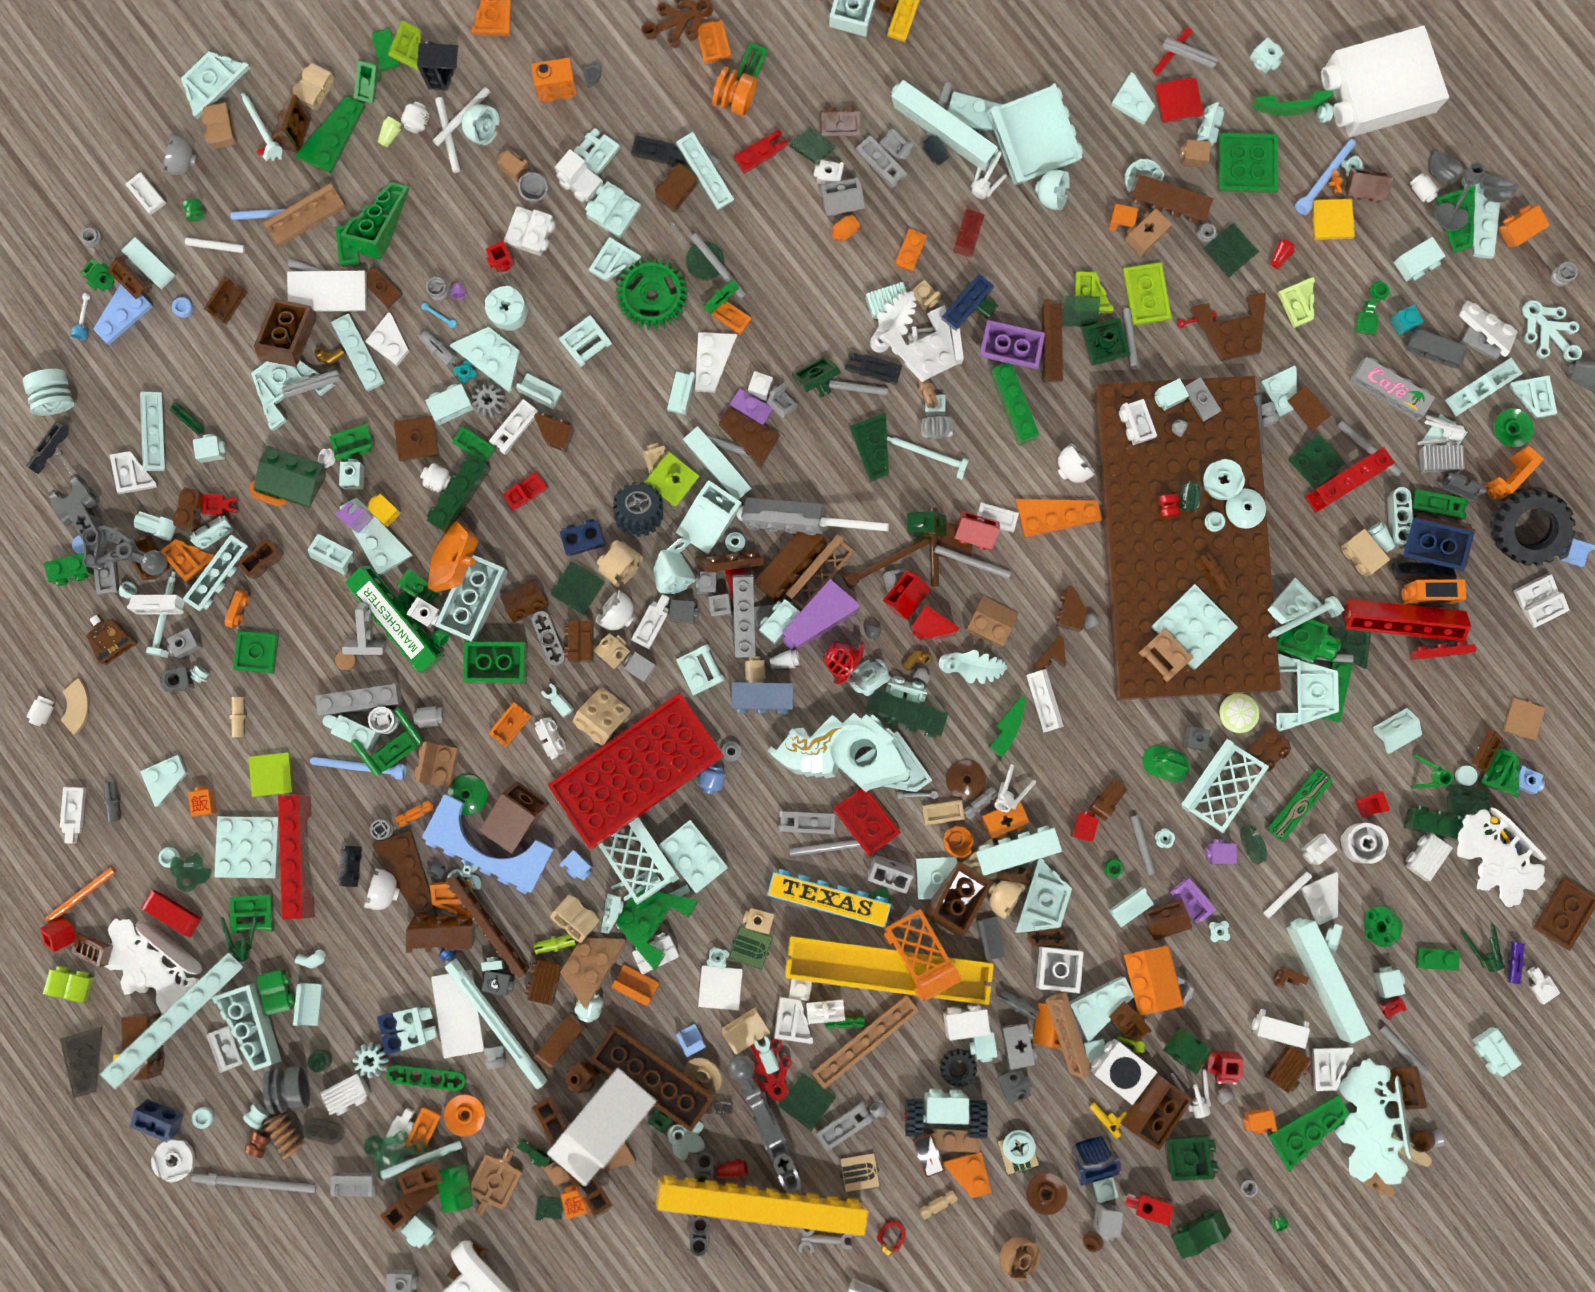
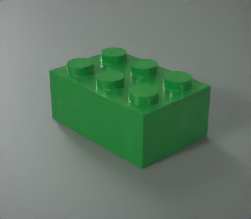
M464 642L463 682L466 684H527L528 645L525 642Z

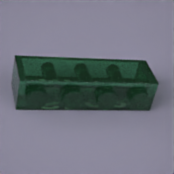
M874 690L869 695L864 711L869 717L874 715L878 720L879 718L887 720L886 724L894 727H898V724L906 726L905 730L917 733V730L925 732L924 736L936 739V736H942L948 716L947 712Z

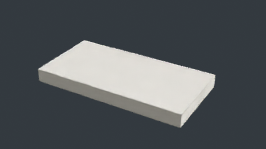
M287 271L289 302L312 306L313 312L367 311L366 271Z
M473 969L466 970L468 976L474 982ZM450 974L431 977L443 1057L449 1058L484 1051L483 1048L485 1046L479 1011Z

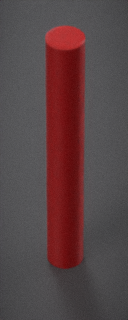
M1186 27L1176 41L1184 43L1193 30L1190 27ZM1168 51L1153 69V74L1158 76L1176 53Z

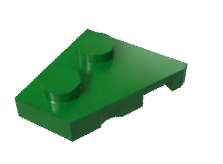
M1499 748L1481 783L1486 787L1518 798L1520 757L1516 753Z

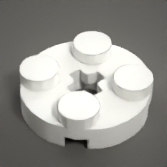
M170 1139L167 1143L163 1142L156 1148L151 1159L152 1169L159 1178L161 1177L168 1182L179 1181L194 1169V1151L186 1140ZM171 1155L178 1158L176 1166L173 1163H169Z

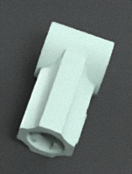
M139 511L134 519L135 528L152 533L158 538L171 542L176 530L172 520L164 517L158 518Z

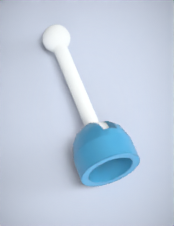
M84 293L82 295L84 301L79 324L73 326L70 335L78 340H87L88 330L83 323L90 294Z

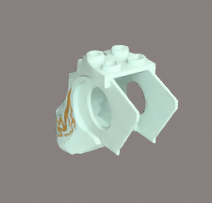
M853 713L844 723H841L832 715L811 737L804 728L791 729L789 731L790 734L777 750L773 747L767 750L785 768L798 775L804 774L806 777L815 776L817 778L824 776L826 779L836 776L840 768L865 792L870 789L904 781L910 777L896 749L898 747L896 735L888 728L884 730L881 722L874 715L869 717L866 714L860 719ZM869 746L877 751V757L870 765L863 767L856 764L855 754L861 747Z

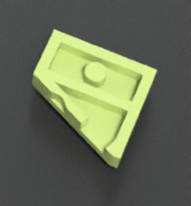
M1314 277L1278 292V296L1293 328L1314 319Z

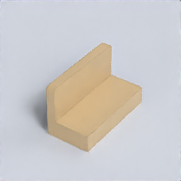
M756 1007L721 1028L723 1036L735 1054L754 1044V1040L759 1041L770 1033Z

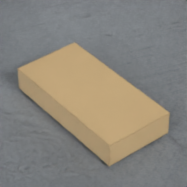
M962 800L922 806L925 826L965 820Z

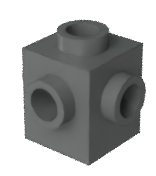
M1021 1069L1010 1071L998 1077L1001 1089L1009 1105L1031 1096L1029 1089L1032 1086L1028 1075H1023Z

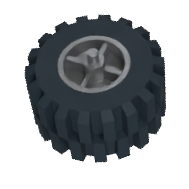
M632 482L631 486L626 484L624 489L620 488L618 495L615 494L613 502L614 521H616L617 527H621L623 533L627 531L630 536L636 534V537H641V534L647 536L650 531L652 533L655 532L656 527L659 528L661 521H663V501L659 491L656 488L652 489L650 484L645 486L644 482H640V484Z

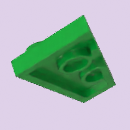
M1476 185L1469 188L1459 206L1460 209L1468 213V221L1465 226L1455 231L1445 229L1453 254L1473 248ZM1464 189L1437 197V205L1450 203L1456 206Z

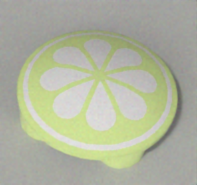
M1232 694L1220 706V722L1232 732H1248L1255 727L1259 720V707L1255 700L1246 694Z

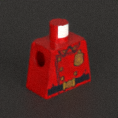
M1140 1192L1139 1197L1127 1194L1125 1206L1136 1209V1216L1169 1227L1174 1208L1172 1200ZM1149 1203L1152 1206L1149 1209H1145L1143 1205Z

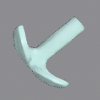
M464 864L463 871L454 869L447 876L449 878L458 871L463 879L467 878V881L472 880V888L474 890L480 889L482 885L480 877L472 875V872L478 869V866L474 864L472 867Z

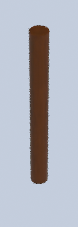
M930 508V511L938 512V508ZM930 536L931 587H939V554L934 552L936 545H938V536Z

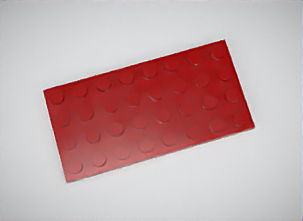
M678 693L548 784V787L588 848L592 850L722 759L724 755L685 699Z

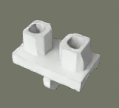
M843 999L806 1003L808 1024L845 1020Z

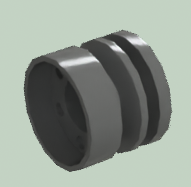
M303 1065L289 1067L285 1073L282 1069H277L275 1072L274 1070L265 1072L263 1077V1096L265 1106L270 1114H276L279 1111L281 1113L286 1112L288 1105L292 1111L308 1108L310 1104V1084L307 1071Z

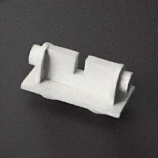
M551 717L540 719V721L535 723V730L540 740L542 741L546 738L548 742L542 745L551 760L559 757V755L568 753L566 744L560 737L557 725Z

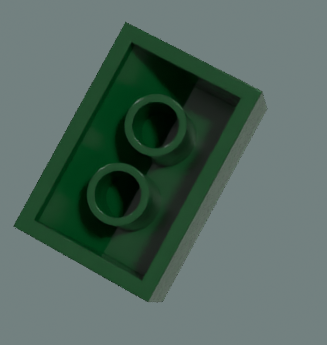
M267 446L259 460L253 488L254 490L310 508L326 478L324 464Z

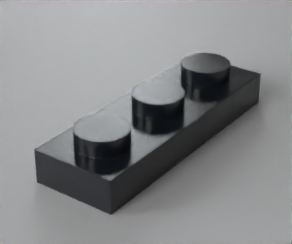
M1393 562L1391 567L1395 580H1456L1457 578L1454 569L1429 563Z

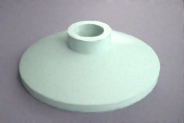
M1242 489L1237 496L1226 502V515L1228 519L1240 528L1255 527L1263 520L1266 513V505L1262 496L1251 489ZM1245 504L1250 505L1251 509L1249 511L1244 508Z

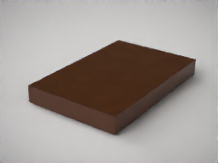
M1562 877L1533 929L1570 951L1595 909V895L1566 877Z

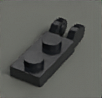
M849 353V359L862 362V365L858 367L846 364L845 370L897 385L902 369L901 364L869 355L863 356Z

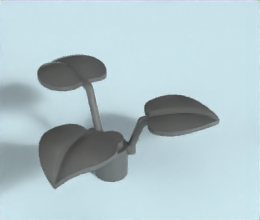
M1435 150L1430 160L1431 174L1441 182H1449L1451 179L1457 180L1465 175L1464 180L1467 185L1456 206L1450 203H1443L1435 210L1437 222L1446 230H1459L1467 223L1468 213L1460 209L1459 206L1470 186L1480 182V188L1484 189L1483 195L1485 198L1496 203L1508 200L1519 187V185L1498 176H1485V167L1479 162L1472 163L1469 168L1466 167L1463 171V166L1458 160Z

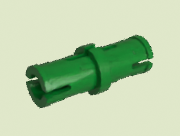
M730 280L721 290L714 292L715 295L702 306L709 315H712L722 304H726L728 302L727 299L739 290L738 285L733 280Z

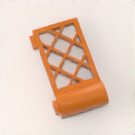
M921 909L885 928L886 933L883 935L888 944H893L916 984L914 991L919 999L923 998L924 1001H927L961 982L958 970L951 963ZM919 916L922 921L921 930L909 927L911 919ZM896 927L906 929L904 938H896L891 930ZM908 930L920 933L917 944L906 941ZM922 934L930 936L933 940L931 948L920 945ZM905 944L916 947L914 957L904 954ZM919 948L930 951L927 962L916 959ZM933 952L942 956L944 960L942 964L930 963ZM915 962L926 965L925 972L918 977L913 970Z

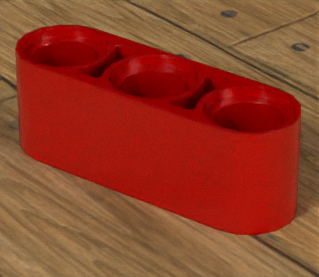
M153 889L141 906L142 910L187 937L193 935L202 920L201 917Z

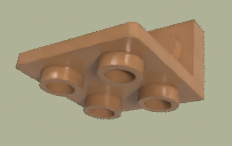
M423 742L419 749L420 760L419 765L415 769V781L452 788L460 749Z

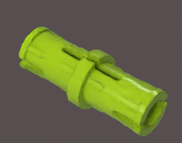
M567 934L560 937L552 936L551 939L534 942V948L543 946V948L535 950L536 955L553 950L557 952L561 948L575 946L577 943L576 940L567 941L572 939Z

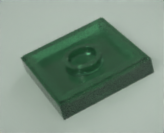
M1234 223L1203 249L1228 278L1259 253L1258 249Z
M571 561L550 595L585 616L606 582Z
M802 1073L779 1104V1107L812 1131L836 1097L805 1073Z

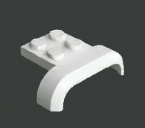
M462 1241L451 1251L452 1259L462 1275L443 1292H513L476 1254L471 1241Z

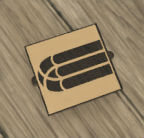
M875 1152L839 1158L842 1172L840 1177L843 1178L845 1193L880 1187L879 1167L876 1164Z

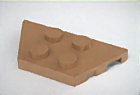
M585 938L581 943L578 942L562 968L561 976L584 1009L588 1008L624 948L626 940Z

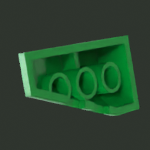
M390 182L375 196V200L369 206L365 205L362 208V212L356 218L352 217L348 221L340 235L341 238L364 256L382 260L393 237L409 186Z

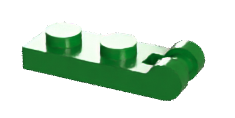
M1415 489L1412 496V510L1451 517L1457 520H1466L1467 513H1465V507L1468 506L1469 500ZM1454 504L1457 505V511L1453 510Z

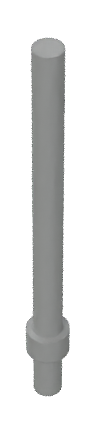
M193 1173L191 1176V1182L207 1183L208 1186L220 1184L315 1193L317 1188L315 1184L219 1176L218 1173H209L208 1175Z

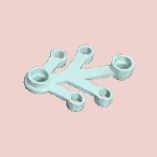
M1535 300L1528 301L1523 305L1522 313L1527 318V333L1523 336L1526 344H1532L1537 340V334L1535 333L1536 322L1541 326L1540 348L1536 351L1538 358L1544 359L1550 355L1549 336L1563 351V357L1566 361L1575 362L1581 357V348L1577 345L1570 346L1556 331H1566L1567 334L1572 335L1579 330V324L1575 321L1570 323L1548 321L1543 316H1552L1554 319L1560 320L1566 315L1565 308L1542 307L1541 303ZM1529 308L1534 310V314L1530 312ZM1557 311H1560L1562 315L1558 316ZM1570 325L1574 326V331L1570 329ZM1528 335H1531L1533 340H1529ZM1541 349L1545 350V355L1541 353ZM1568 352L1573 354V358L1569 356Z

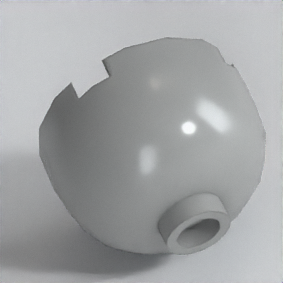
M170 134L169 139H172L173 142L169 141L164 166L168 168H164L163 173L182 175L188 171L189 166L194 167L196 155L192 154V146L186 139Z

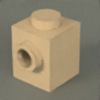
M751 908L750 912H745L743 923H746L745 928L769 934L774 914Z

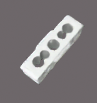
M131 595L127 608L135 614H183L185 601L178 595Z

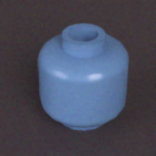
M713 764L699 774L697 783L703 788V792L714 794V791L722 790L726 773L722 770L723 767L721 765Z

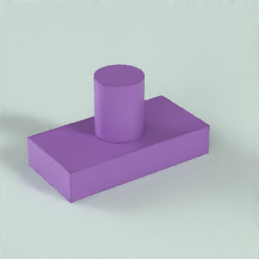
M742 389L738 390L729 404L731 408L762 425L766 423L773 412L770 406Z

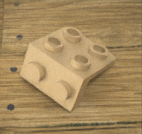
M600 687L577 711L572 722L578 729L587 733L594 742L604 746L617 727L630 715L631 709L607 689Z

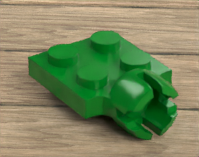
M1310 619L1280 634L1277 648L1279 651L1314 663V660L1318 657L1333 661L1337 656L1336 652L1340 650L1341 640L1327 633L1329 630L1328 625Z

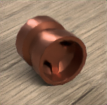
M253 1130L250 1136L251 1141L246 1144L244 1151L254 1157L263 1158L266 1152L265 1147L270 1144L272 1139H270L269 1134L263 1131Z

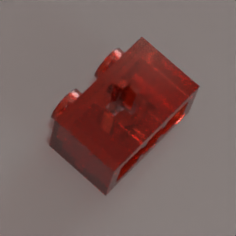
M966 209L954 246V253L972 258L985 214Z

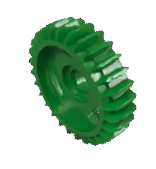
M647 257L644 264L641 259H639V266L632 263V270L626 267L628 275L621 273L624 281L618 280L620 287L616 288V292L619 293V295H616V299L621 301L618 303V307L623 308L621 310L622 315L627 314L626 320L629 321L633 318L632 324L634 326L639 322L640 329L646 324L648 330H650L651 325H654L655 330H658L659 324L665 329V322L672 325V318L678 321L676 313L683 314V310L680 307L686 308L687 305L684 301L688 300V296L685 294L688 293V288L684 287L686 280H681L683 274H677L678 268L672 269L671 262L665 266L664 259L659 264L656 257L653 263H650ZM642 275L643 278L634 290L631 291L629 286L633 280ZM667 277L673 281L677 289V293L671 295L664 280ZM656 291L658 293L657 299L649 300L647 298L648 292ZM640 311L660 312L659 316L652 317L640 314Z

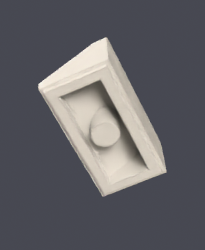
M229 1025L206 1035L220 1073L243 1064Z

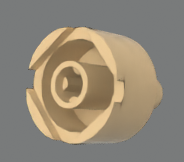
M615 540L611 544L609 552L598 559V572L616 587H621L619 583L626 584L638 571L637 563L638 561L642 563L643 557L624 541Z

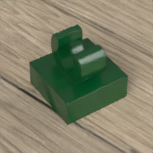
M656 1108L647 1123L665 1134L673 1119Z

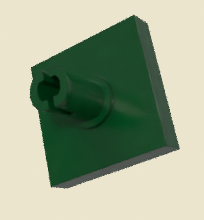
M825 355L792 374V376L804 391L809 392L817 388L820 397L827 396L825 392L828 395L831 393V389L826 381L841 372L838 366Z

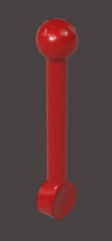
M1212 311V318L1215 319L1217 317V313L1215 311ZM1197 318L1185 321L1180 319L1177 322V326L1183 328L1186 324L1197 322L1198 320Z

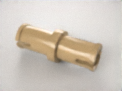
M231 697L232 715H229V719H232L231 737H244V719H246V715H244V697Z

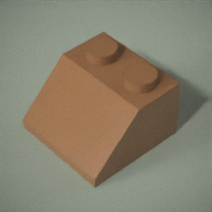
M982 596L965 631L1001 649L1013 628L1018 613Z

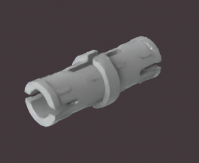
M428 330L421 334L419 340L431 350L430 352L434 356H438L446 366H450L455 361L456 357L444 347L442 341H438Z

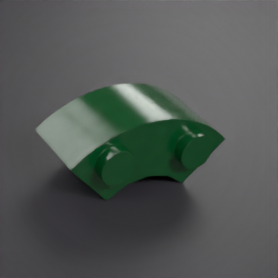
M1207 1209L1201 1213L1200 1217L1189 1223L1184 1222L1176 1226L1177 1231L1171 1235V1238L1181 1258L1184 1259L1199 1255L1208 1247L1224 1241L1232 1231L1221 1209L1215 1211Z

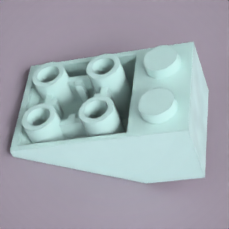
M708 480L676 533L684 539H689L694 546L709 555L736 516L738 509L742 507V503Z

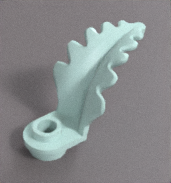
M977 650L964 654L959 652L944 654L939 660V668L944 673L959 672L968 683H974L977 678L981 684H984L986 677H988L990 682H993L994 677L999 679L1000 674L1003 675L1007 669V665H1005V661L1002 662V659L997 660V657H993L989 660V654L979 657Z

